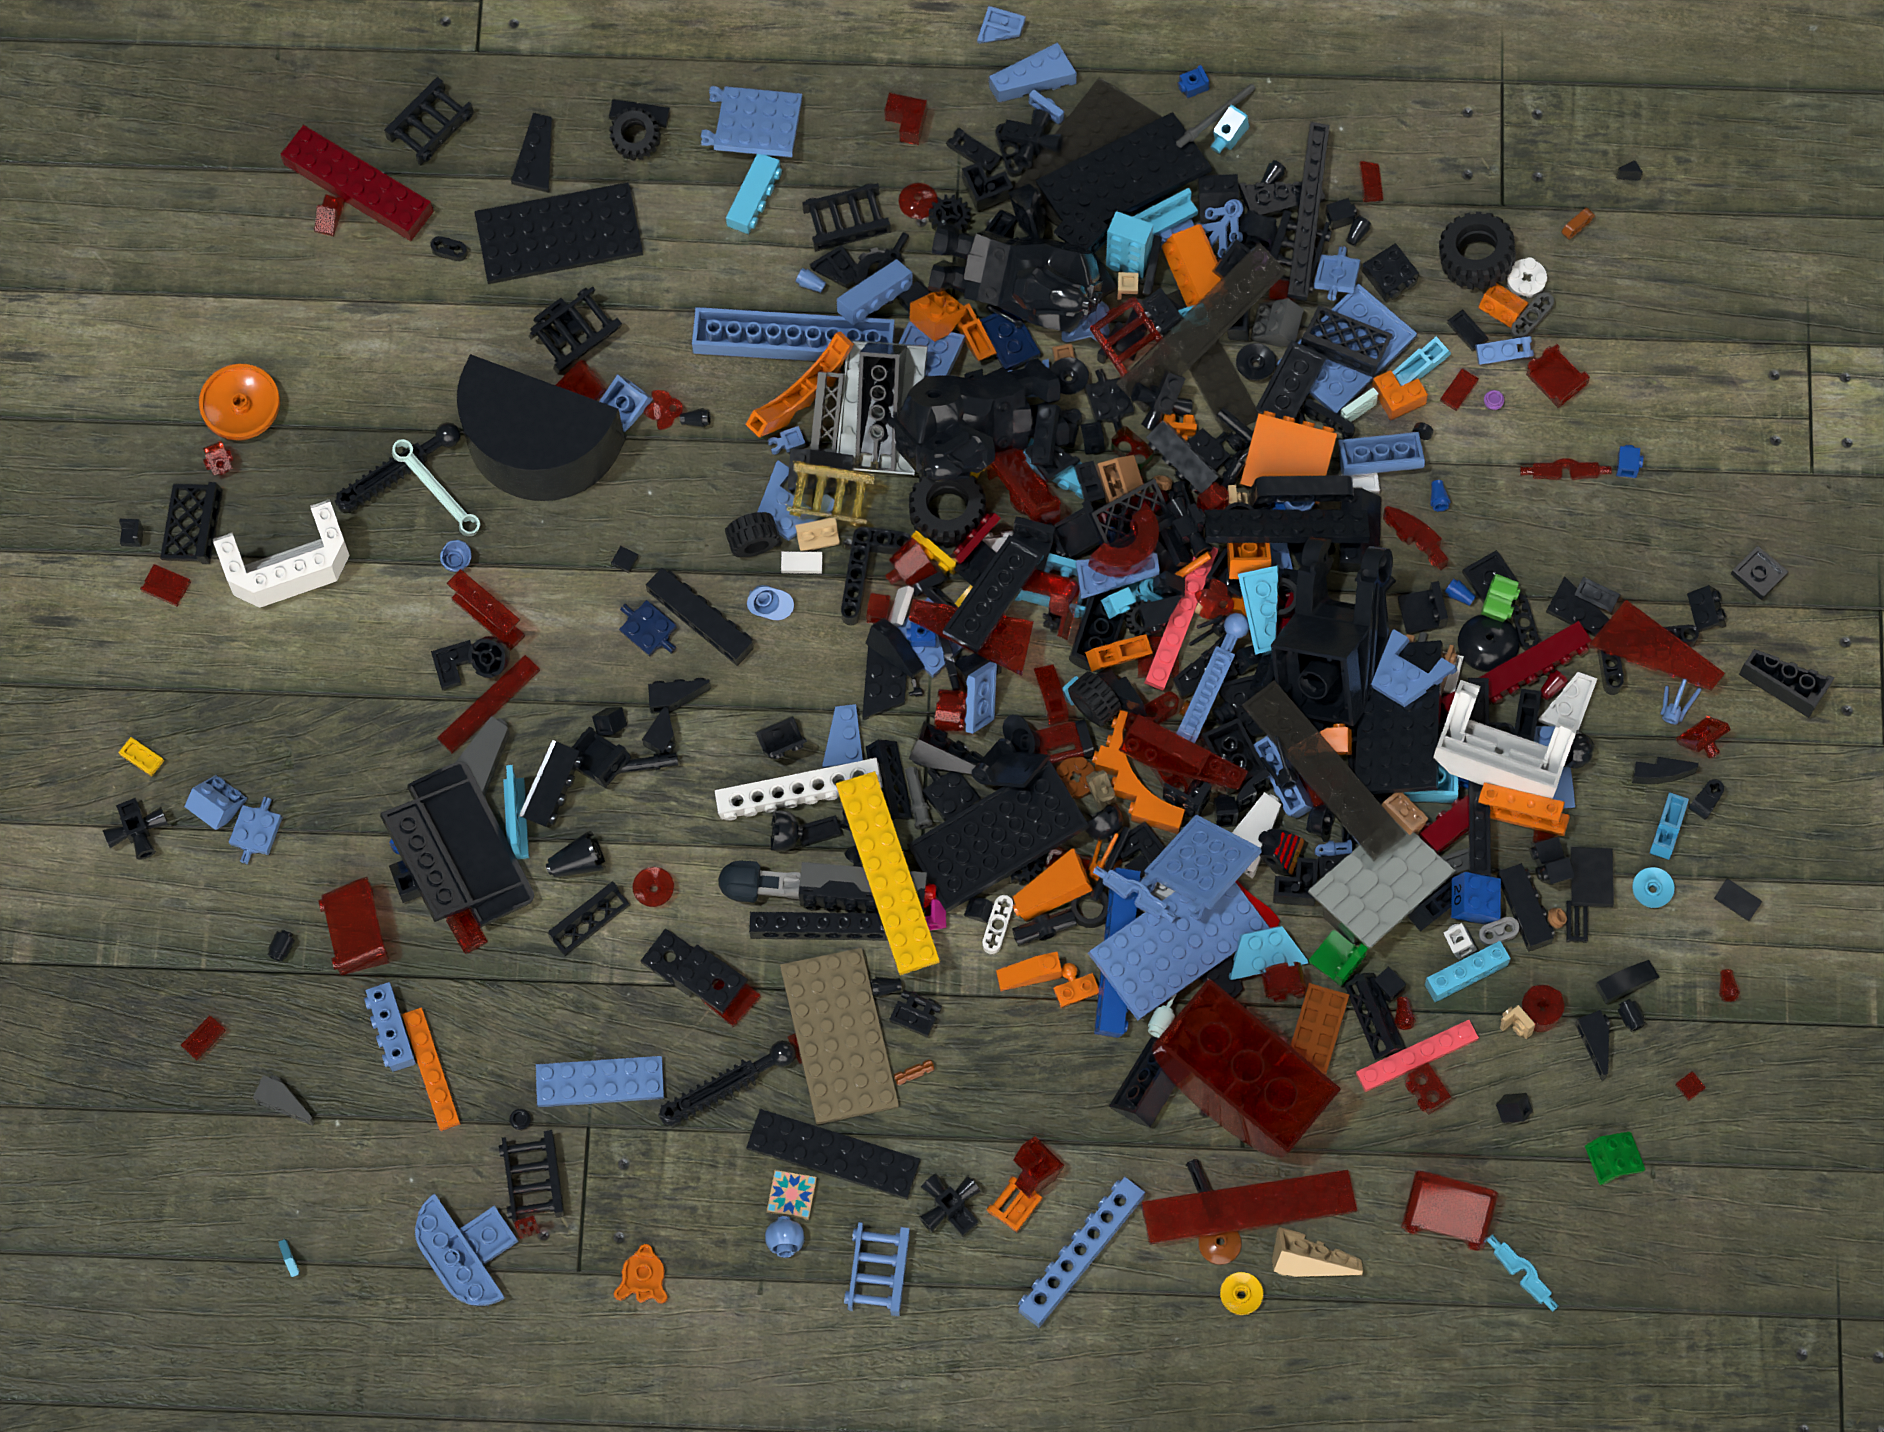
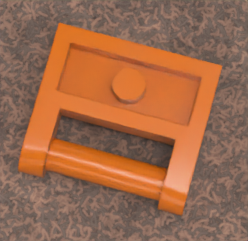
M1012 1176L1008 1181L1007 1187L994 1204L989 1205L986 1211L1015 1232H1018L1041 1202L1042 1197ZM1018 1189L1020 1191L1006 1211L1004 1213L1001 1212L1000 1208L1013 1191Z

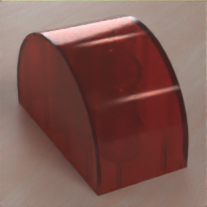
M1210 978L1152 1047L1154 1057L1165 1074L1200 1110L1247 1145L1277 1158H1283L1291 1151L1341 1090L1337 1084Z

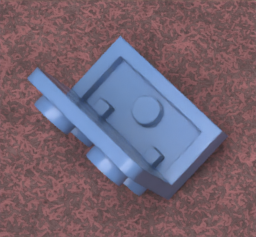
M1101 301L1097 306V310L1091 313L1085 322L1074 332L1062 331V341L1068 343L1092 337L1100 344H1104L1110 332L1108 326L1109 306Z

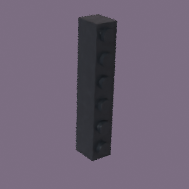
M661 568L647 582L646 589L651 596L736 666L754 649L753 639L747 633H741L737 630L738 627L731 620L726 621L717 608L709 607L707 601L701 595L696 596L689 585L684 582L683 584L680 583L672 571H666Z

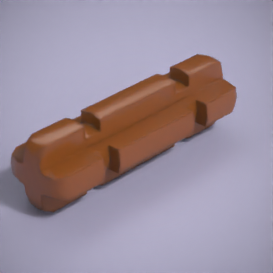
M928 1059L921 1065L919 1063L905 1069L903 1073L900 1071L894 1074V1079L898 1085L906 1083V1080L911 1081L924 1075L925 1072L934 1071L933 1062Z

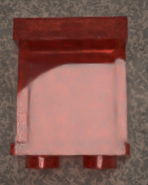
M1558 344L1553 347L1549 346L1543 351L1540 358L1531 360L1527 365L1526 376L1557 408H1560L1588 385L1590 376L1585 371L1581 374L1561 354Z

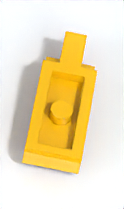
M916 530L911 535L912 546L915 549L921 548V550H924L923 554L930 560L935 559L941 570H944L945 573L949 571L954 575L956 572L954 570L957 565L956 562Z

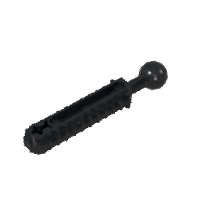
M442 423L437 428L433 438L421 446L418 442L414 445L412 444V453L425 466V462L428 460L427 455L441 446L449 448L455 446L460 440L461 432L453 423ZM403 448L402 453H396L398 456L406 457L410 450L409 448ZM389 457L388 462L383 461L382 466H376L374 471L369 470L368 475L363 474L362 479H356V483L353 485L349 483L347 489L342 488L340 492H337L335 504L341 512L351 513V511L358 509V505H365L364 502L366 500L371 501L372 496L377 497L378 492H385L384 489L386 487L391 488L392 483L397 484L398 479H405L404 475H411L412 470L405 462H399Z
M777 1041L770 1048L769 1054L752 1063L751 1060L746 1062L742 1059L741 1065L737 1066L734 1064L733 1070L727 1068V1073L723 1074L720 1072L718 1078L712 1076L711 1082L705 1080L704 1085L700 1086L698 1084L696 1090L690 1088L689 1094L686 1095L683 1092L681 1098L674 1097V1102L668 1100L667 1103L660 1106V1113H658L662 1124L674 1128L678 1124L681 1125L683 1119L688 1121V1116L692 1115L695 1117L697 1111L703 1113V1108L707 1107L710 1109L712 1103L717 1105L719 1099L725 1101L728 1094L732 1097L734 1091L741 1092V1087L748 1089V1083L755 1086V1080L759 1078V1073L774 1065L788 1066L794 1061L796 1056L794 1046L788 1041ZM672 1111V1113L675 1115L672 1118L670 1115H668V1112Z

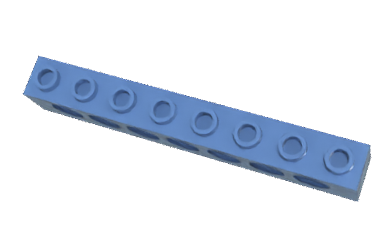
M1126 1177L1122 1181H1116L1111 1188L1113 1191L1108 1198L1106 1196L1103 1197L1098 1204V1211L1095 1214L1092 1212L1086 1218L1085 1227L1082 1230L1078 1229L1071 1238L1073 1240L1069 1246L1065 1245L1058 1254L1060 1256L1055 1263L1052 1261L1045 1269L1047 1274L1042 1279L1038 1278L1032 1285L1033 1291L1029 1296L1025 1294L1019 1301V1313L1038 1328L1144 1199L1145 1192ZM1123 1198L1126 1203L1123 1206H1117L1114 1200ZM1109 1214L1113 1219L1111 1222L1106 1223L1101 1220V1216ZM1095 1230L1099 1233V1237L1091 1239L1088 1233ZM1077 1247H1083L1086 1249V1253L1084 1255H1077L1074 1250ZM1064 1263H1069L1073 1266V1269L1065 1272L1061 1266ZM1055 1279L1060 1285L1057 1288H1051L1048 1282ZM1037 1296H1043L1047 1301L1039 1305L1034 1300Z

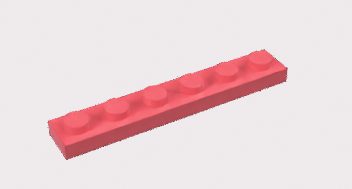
M1467 1020L1357 1071L1356 1075L1364 1091L1367 1092L1477 1041L1479 1037L1470 1020Z

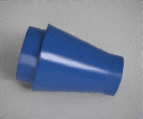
M1435 480L1431 483L1430 505L1435 511L1447 510L1450 499L1443 481Z
M1454 578L1444 591L1448 594V597L1465 603L1468 606L1476 597L1460 580L1457 581Z

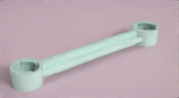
M404 439L396 441L392 448L394 459L399 462H405L459 522V530L464 536H474L480 527L479 519L475 515L467 514L412 453L413 447L409 441ZM396 446L409 448L408 456H398L395 451ZM463 521L475 522L477 525L476 529L472 532L464 530L462 526Z

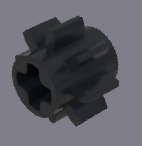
M1059 606L1056 609L1049 607L1048 614L1043 613V619H1045L1043 626H1048L1051 633L1053 630L1061 632V626L1067 625V620L1064 619L1066 612H1061Z

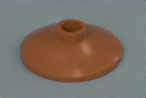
M1213 1223L1202 1231L1199 1237V1250L1202 1256L1210 1263L1216 1265L1228 1264L1238 1256L1241 1250V1238L1237 1230L1231 1225ZM1223 1239L1224 1244L1218 1245L1216 1240Z

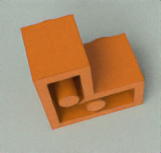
M1391 370L1373 378L1372 388L1374 387L1378 392V400L1390 421L1426 404L1428 394L1419 378L1402 386L1399 385Z

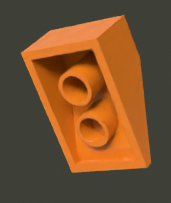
M1227 543L1229 579H1239L1238 574L1271 567L1270 543Z

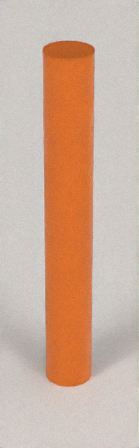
M1207 551L1174 574L1185 577L1212 558L1211 554Z

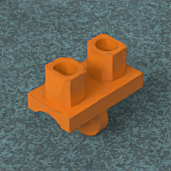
M1173 413L1164 415L1163 420L1167 421L1186 441L1188 437H1193L1196 434L1197 424H1195L1194 415H1184L1183 423L1175 422V414Z

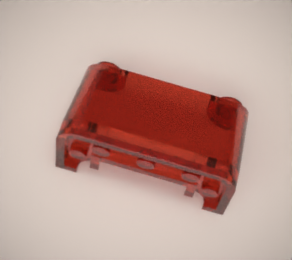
M368 877L359 878L321 895L322 899L318 900L321 912L325 911L335 957L331 958L334 970L338 969L340 975L389 963L374 904L373 889Z
M1416 1171L1412 1180L1401 1228H1404L1406 1232L1411 1234H1417V1231L1419 1232L1423 1229L1464 1240L1468 1249L1474 1251L1484 1250L1497 1203L1498 1192L1433 1173Z

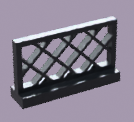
M1318 305L1306 332L1302 336L1301 345L1327 356V359L1374 377L1393 334ZM1321 313L1327 315L1330 320L1321 323L1318 316ZM1336 323H1347L1348 328L1339 330ZM1333 325L1335 331L1327 334L1324 327ZM1320 329L1322 335L1315 336L1310 333L1312 330ZM1355 330H1365L1367 335L1358 337ZM1351 332L1354 339L1345 341L1342 334ZM1338 336L1341 343H1333L1329 338ZM1380 336L1386 340L1383 343L1376 344L1374 337ZM1369 339L1373 346L1363 348L1360 341ZM1357 343L1360 350H1351L1348 345ZM1375 350L1378 355L1377 359L1369 357L1367 352Z
M1155 478L1089 513L1104 547L1102 553L1105 558L1115 557L1165 528L1170 527L1172 521L1176 520V517L1171 515L1166 507L1167 504ZM1150 485L1154 491L1152 498L1144 496L1146 488ZM1132 495L1139 497L1137 507L1129 505ZM1143 499L1151 502L1148 512L1141 509ZM1116 504L1123 506L1121 516L1113 513ZM1155 504L1161 507L1162 515L1157 516L1153 514ZM1127 508L1135 510L1133 521L1125 518ZM1101 512L1107 514L1105 525L1099 522L1097 514ZM1139 513L1147 515L1144 525L1137 523ZM1111 517L1119 519L1117 529L1109 527ZM1124 521L1131 524L1129 533L1121 531ZM1108 530L1116 533L1114 541L1111 543L1106 538Z
M208 482V485L173 484L160 556L161 560L200 561L202 564H210L223 492L216 482ZM178 490H186L189 493L180 501L177 499ZM200 490L206 491L205 497L198 502L194 495ZM193 498L196 504L187 511L183 504ZM182 507L185 513L178 519H175L174 512ZM201 507L203 510L202 515L195 520L191 514ZM189 516L194 522L184 529L180 523ZM178 525L182 531L173 538L170 535L171 530ZM195 526H198L199 534L191 538L188 532ZM184 535H187L190 541L183 547H180L177 541ZM175 543L179 550L173 555H167L168 548ZM194 544L196 546L195 555H187L184 551Z

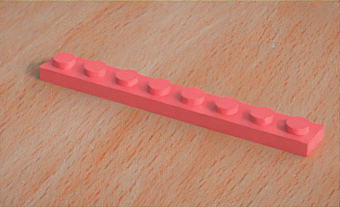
M1213 547L1212 551L1209 552L1212 556L1210 560L1186 575L1185 596L1180 599L1168 620L1145 679V684L1162 691L1164 690L1204 588L1206 576L1210 572L1218 552L1217 548Z

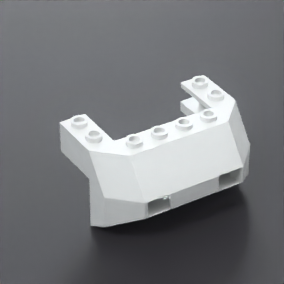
M330 499L310 505L322 539L244 565L233 532L214 538L213 543L233 595L260 608L336 582L350 555Z
M1460 680L1434 758L1450 774L1481 785L1489 783L1553 799L1580 721L1560 714L1547 747L1469 720L1480 686Z

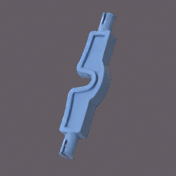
M1098 865L1094 869L1093 873L1103 879V884L1125 899L1132 892H1137L1138 896L1134 903L1136 907L1158 919L1162 916L1171 923L1175 920L1177 915L1167 910V904L1151 895L1147 887L1135 880H1127L1113 870L1107 872Z

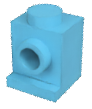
M1127 587L1107 596L1101 602L1109 619L1118 614L1130 610V605L1136 602V597Z

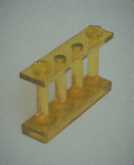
M793 461L792 469L796 471L798 478L793 506H785L786 511H790V515L801 516L803 513L826 518L835 517L838 520L849 521V525L861 526V523L866 524V518L860 517L865 487H868V484L874 483L875 476L873 474ZM808 474H814L818 479L813 509L801 507L805 479L808 477ZM828 477L836 478V482H838L833 512L821 510L825 482L828 480ZM848 480L856 481V485H858L852 515L840 514L845 485L848 483Z

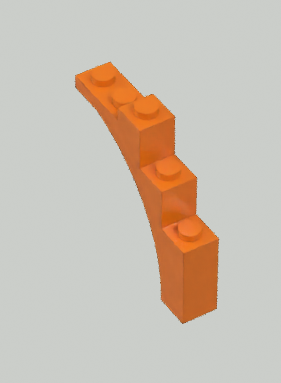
M841 331L837 332L826 350L809 370L777 398L755 409L745 425L759 438L788 426L794 414L801 409L809 407L815 399L818 372L841 373L839 369L854 343ZM828 376V387L833 386L838 377Z
M1120 710L1118 717L1114 716L1111 728H1114L1113 735L1109 734L1106 746L1101 745L1099 752L1095 751L1092 763H1095V771L1100 772L1104 770L1107 774L1113 775L1111 786L1115 791V796L1133 801L1128 812L1131 814L1132 822L1139 824L1146 822L1150 827L1179 834L1185 809L1171 805L1152 794L1132 771L1123 745V732L1128 719V712Z

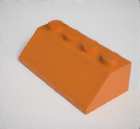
M1201 224L1172 234L1161 245L1187 307L1203 303L1207 312L1229 290L1227 283L1212 272L1218 261Z

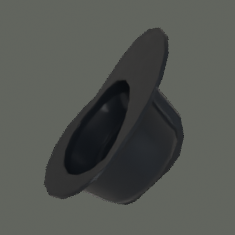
M1012 714L1008 716L1003 723L1004 738L1013 743L1016 752L1039 753L1040 737L1038 733L1030 729L1028 723L1020 715Z
M1334 794L1329 799L1327 805H1318L1313 808L1308 816L1306 830L1309 833L1321 836L1323 842H1327L1331 835L1332 825L1340 803L1338 794Z

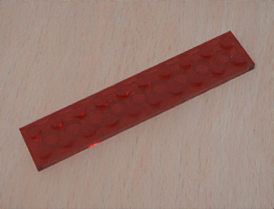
M1348 1170L1141 1202L1149 1245L1356 1213L1357 1211Z

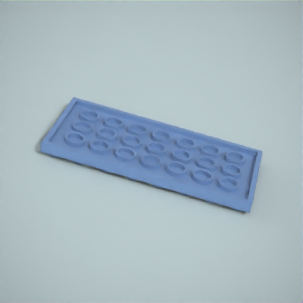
M1236 882L1211 909L1205 907L1198 920L1190 917L1192 911L1188 910V907L1194 901L1175 891L1162 900V902L1167 904L1166 909L1177 915L1172 923L1162 916L1158 919L1145 912L1088 952L1089 956L1137 1021L1238 950L1240 934L1269 928Z

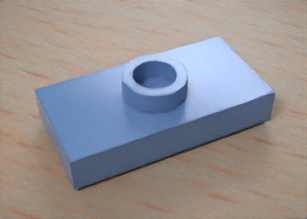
M1033 89L1029 94V104L1036 109L1048 112L1051 115V120L1060 125L1064 121V111L1057 107L1053 100L1043 97Z

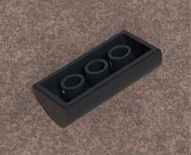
M1112 589L1088 597L1069 655V660L1074 665L1091 671L1085 652L1117 642L1126 612L1109 619L1101 600L1117 591ZM1104 668V669H1101V670H1097V671H1093V672H1101V671H1103V670H1105V669H1107V668Z

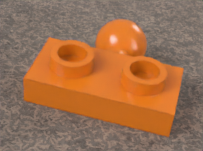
M1066 963L1062 966V976L1068 979L1069 982L1053 988L1060 1008L1098 994L1099 988L1093 973L1076 979L1077 967L1073 963Z

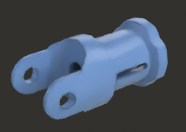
M1351 840L1337 843L1329 841L1326 844L1318 845L1315 849V854L1321 857L1352 853Z

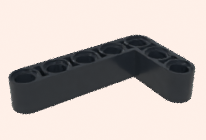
M1346 475L1262 476L1255 479L1247 495V502L1254 509L1269 510L1273 502L1349 501L1354 498L1353 480L1351 476Z
M858 527L854 531L841 605L842 621L846 625H855L860 619L870 553L875 552L898 556L908 555L912 550L911 536L908 533L871 527ZM861 536H865L868 538L865 541L858 540V538ZM880 539L887 540L884 544H880L878 541ZM901 541L908 543L906 546L898 545ZM857 555L864 556L861 560L855 559ZM855 573L862 575L858 579L851 577ZM851 592L858 593V596L850 597L849 594ZM848 611L855 612L853 616H847L845 613Z
M1688 624L1608 632L1601 635L1597 645L1604 691L1609 695H1616L1622 688L1624 676L1620 656L1692 648L1695 646L1699 636L1696 626ZM1684 634H1690L1693 639L1685 638ZM1664 636H1670L1673 641H1666ZM1649 638L1653 643H1646L1643 639ZM1629 640L1632 642V645H1625L1623 641ZM1609 642L1612 645V647L1607 648L1603 645V643ZM1612 661L1615 664V666L1610 667L1606 664V662ZM1614 680L1618 683V685L1613 686L1609 683V681Z

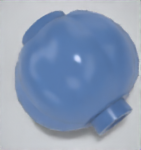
M781 1216L767 1227L765 1232L766 1245L770 1251L777 1253L779 1257H791L804 1244L803 1228L798 1222L790 1220V1217Z

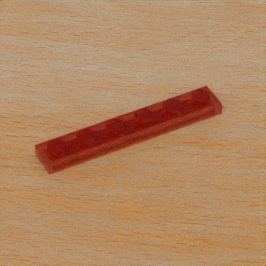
M524 655L441 733L437 740L451 754L454 753L540 671L539 667Z

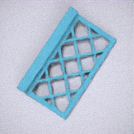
M506 765L507 779H503L507 841L516 859L529 858L527 819L519 816L526 800L524 778H516L513 765Z

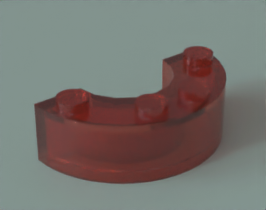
M1145 504L1132 516L1130 527L1135 533L1136 540L1134 543L1124 548H1114L1103 543L1090 556L1088 566L1098 573L1112 577L1128 576L1143 569L1152 559L1159 537V525L1152 509Z

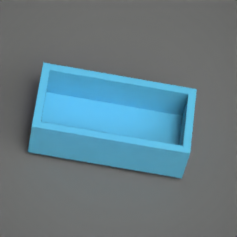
M1116 211L1107 231L1106 266L1113 271L1138 273V277L1143 279L1149 264L1154 224Z

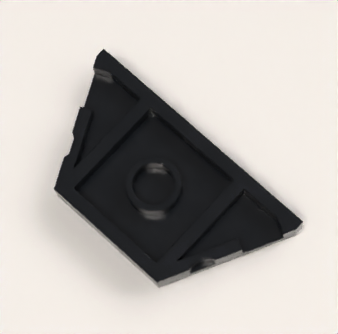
M869 646L862 720H867L870 716L877 713L887 712L891 708L905 705L907 674Z

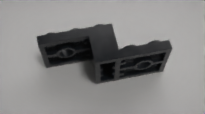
M666 928L641 959V964L690 998L695 994L722 1014L725 1013L748 982L747 978L698 944L693 948ZM669 952L674 953L676 958L672 962H667L664 960L665 954ZM717 980L724 982V987L720 990L713 988V983Z

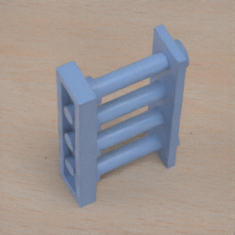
M858 1222V1229L854 1228L852 1241H856L850 1291L845 1292L844 1304H848L849 1311H853L854 1303L887 1306L892 1316L900 1315L910 1235L909 1228L901 1227L900 1233H896V1235L863 1232V1223ZM862 1240L893 1243L895 1246H898V1254L889 1256L860 1252ZM859 1261L892 1264V1267H896L895 1275L887 1277L858 1273ZM856 1282L890 1285L889 1287L893 1288L892 1296L885 1298L855 1294Z

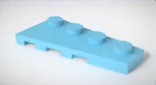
M1279 565L1238 574L1255 654L1271 651V644L1277 637Z

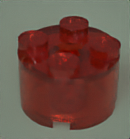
M939 689L937 696L939 701L936 702L935 730L963 731L966 713H963V711H965L967 706V693H964V691Z
M1288 962L1265 968L1266 972H1260L1265 997L1273 999L1274 1002H1282L1286 1000L1287 996L1300 997L1306 994L1305 990L1307 987L1300 962H1294V966H1288Z
M1548 985L1532 986L1525 993L1520 1007L1535 1023L1533 1031L1546 1032L1559 1023L1564 1012V1000L1561 992ZM1540 1006H1543L1545 1010L1541 1011Z

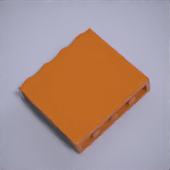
M1268 411L1258 414L1240 484L1252 487L1255 479L1262 476L1327 475L1338 435L1334 433V428L1323 426L1322 429L1314 428V423L1303 421V424L1295 423V418L1283 416V419L1275 417L1276 413Z

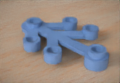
M1236 199L1226 202L1224 207H1210L1205 211V217L1210 220H1216L1218 216L1225 215L1221 221L1201 224L1205 234L1213 231L1208 238L1211 248L1219 238L1218 256L1220 258L1223 256V252L1227 250V226L1229 223H1231L1229 240L1232 242L1236 234L1237 240L1241 242L1243 239L1242 233L1239 232L1238 221L1243 212V205L1241 201Z

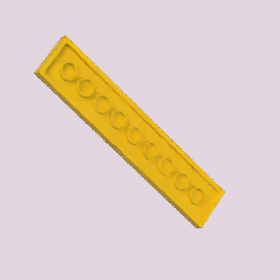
M876 772L836 783V788L899 975L940 963Z

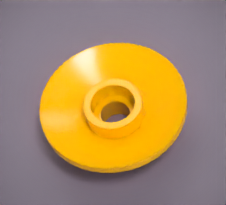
M1238 1272L1224 1280L1220 1290V1297L1227 1310L1237 1315H1246L1254 1312L1260 1306L1263 1299V1289L1256 1277L1249 1273ZM1239 1292H1243L1245 1294V1298L1240 1299L1238 1298L1237 1294Z

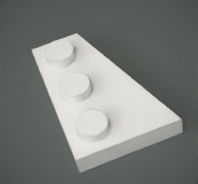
M1577 672L1544 714L1539 717L1537 722L1548 726H1556L1559 715L1562 714L1579 720L1577 728L1579 730L1597 678Z

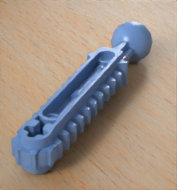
M1233 613L1225 619L1224 629L1226 636L1221 647L1216 646L1175 735L1180 738L1179 743L1186 746L1189 742L1195 744L1235 656V654L1231 653L1238 638H1242L1249 631L1248 619L1241 613Z

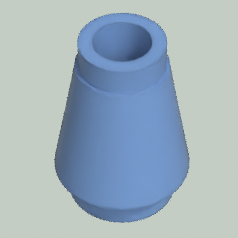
M803 268L795 281L800 287L820 293L826 285V282L812 271Z

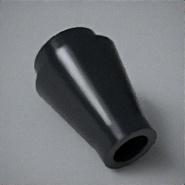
M1273 160L1272 163L1268 164L1261 182H1264V184H1275L1285 175V166Z
M1357 216L1356 219H1353L1345 241L1351 246L1356 247L1357 243L1370 230L1371 222L1362 216Z
M700 408L681 413V425L705 428L711 422L709 409Z
M875 976V979H870L872 996L877 995V997L895 991H901L900 978Z

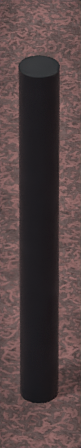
M1123 827L1104 867L1105 871L1109 872V870L1113 869L1131 832L1130 828ZM1099 877L1090 896V899L1093 901H1098L1105 886L1101 877Z

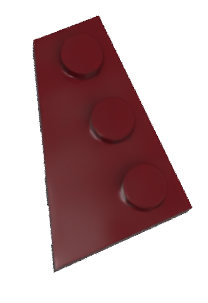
M996 513L985 514L980 520L981 524L968 533L966 539L954 549L949 557L957 564H961L1001 518Z

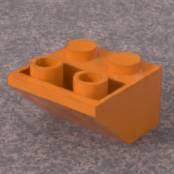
M934 291L910 303V322L935 342L953 331L966 312V307L947 292Z

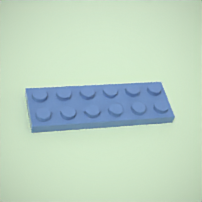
M662 1056L537 1064V1106L551 1107L664 1099Z

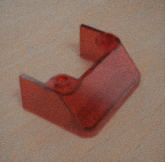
M1012 448L996 452L995 461L987 466V478L992 480L998 476L1032 521L1047 524L1050 521L1054 524L1059 522L1060 500L1056 495L1052 496L1026 462V456L1022 450Z
M1035 570L1022 590L1050 596V611L1055 615L1062 616L1057 636L1068 641L1080 594L1079 583L1072 578Z

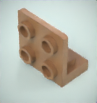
M1394 793L1381 805L1385 810L1384 815L1388 819L1393 818L1409 835L1412 833L1419 835L1428 820L1425 814L1403 793Z

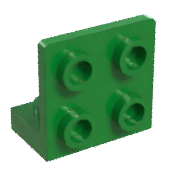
M1332 930L1311 956L1309 963L1339 986H1342L1366 957L1368 948L1362 943L1359 947H1356L1338 932Z
M1630 1131L1600 1136L1585 1145L1599 1185L1607 1184L1618 1176L1645 1171L1643 1161Z

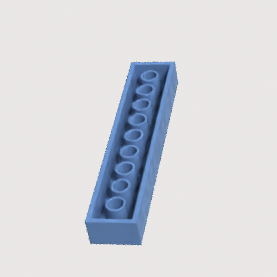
M696 307L692 347L694 354L817 361L837 332L841 331L849 340L894 343L895 324L892 319L865 318L852 325L843 316Z

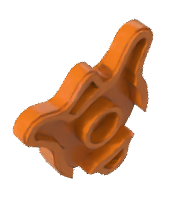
M642 1244L638 1251L625 1261L622 1269V1282L614 1291V1297L618 1301L624 1300L631 1293L636 1294V1299L639 1303L651 1298L661 1304L667 1301L668 1297L663 1289L665 1274L663 1263L653 1253L650 1245Z

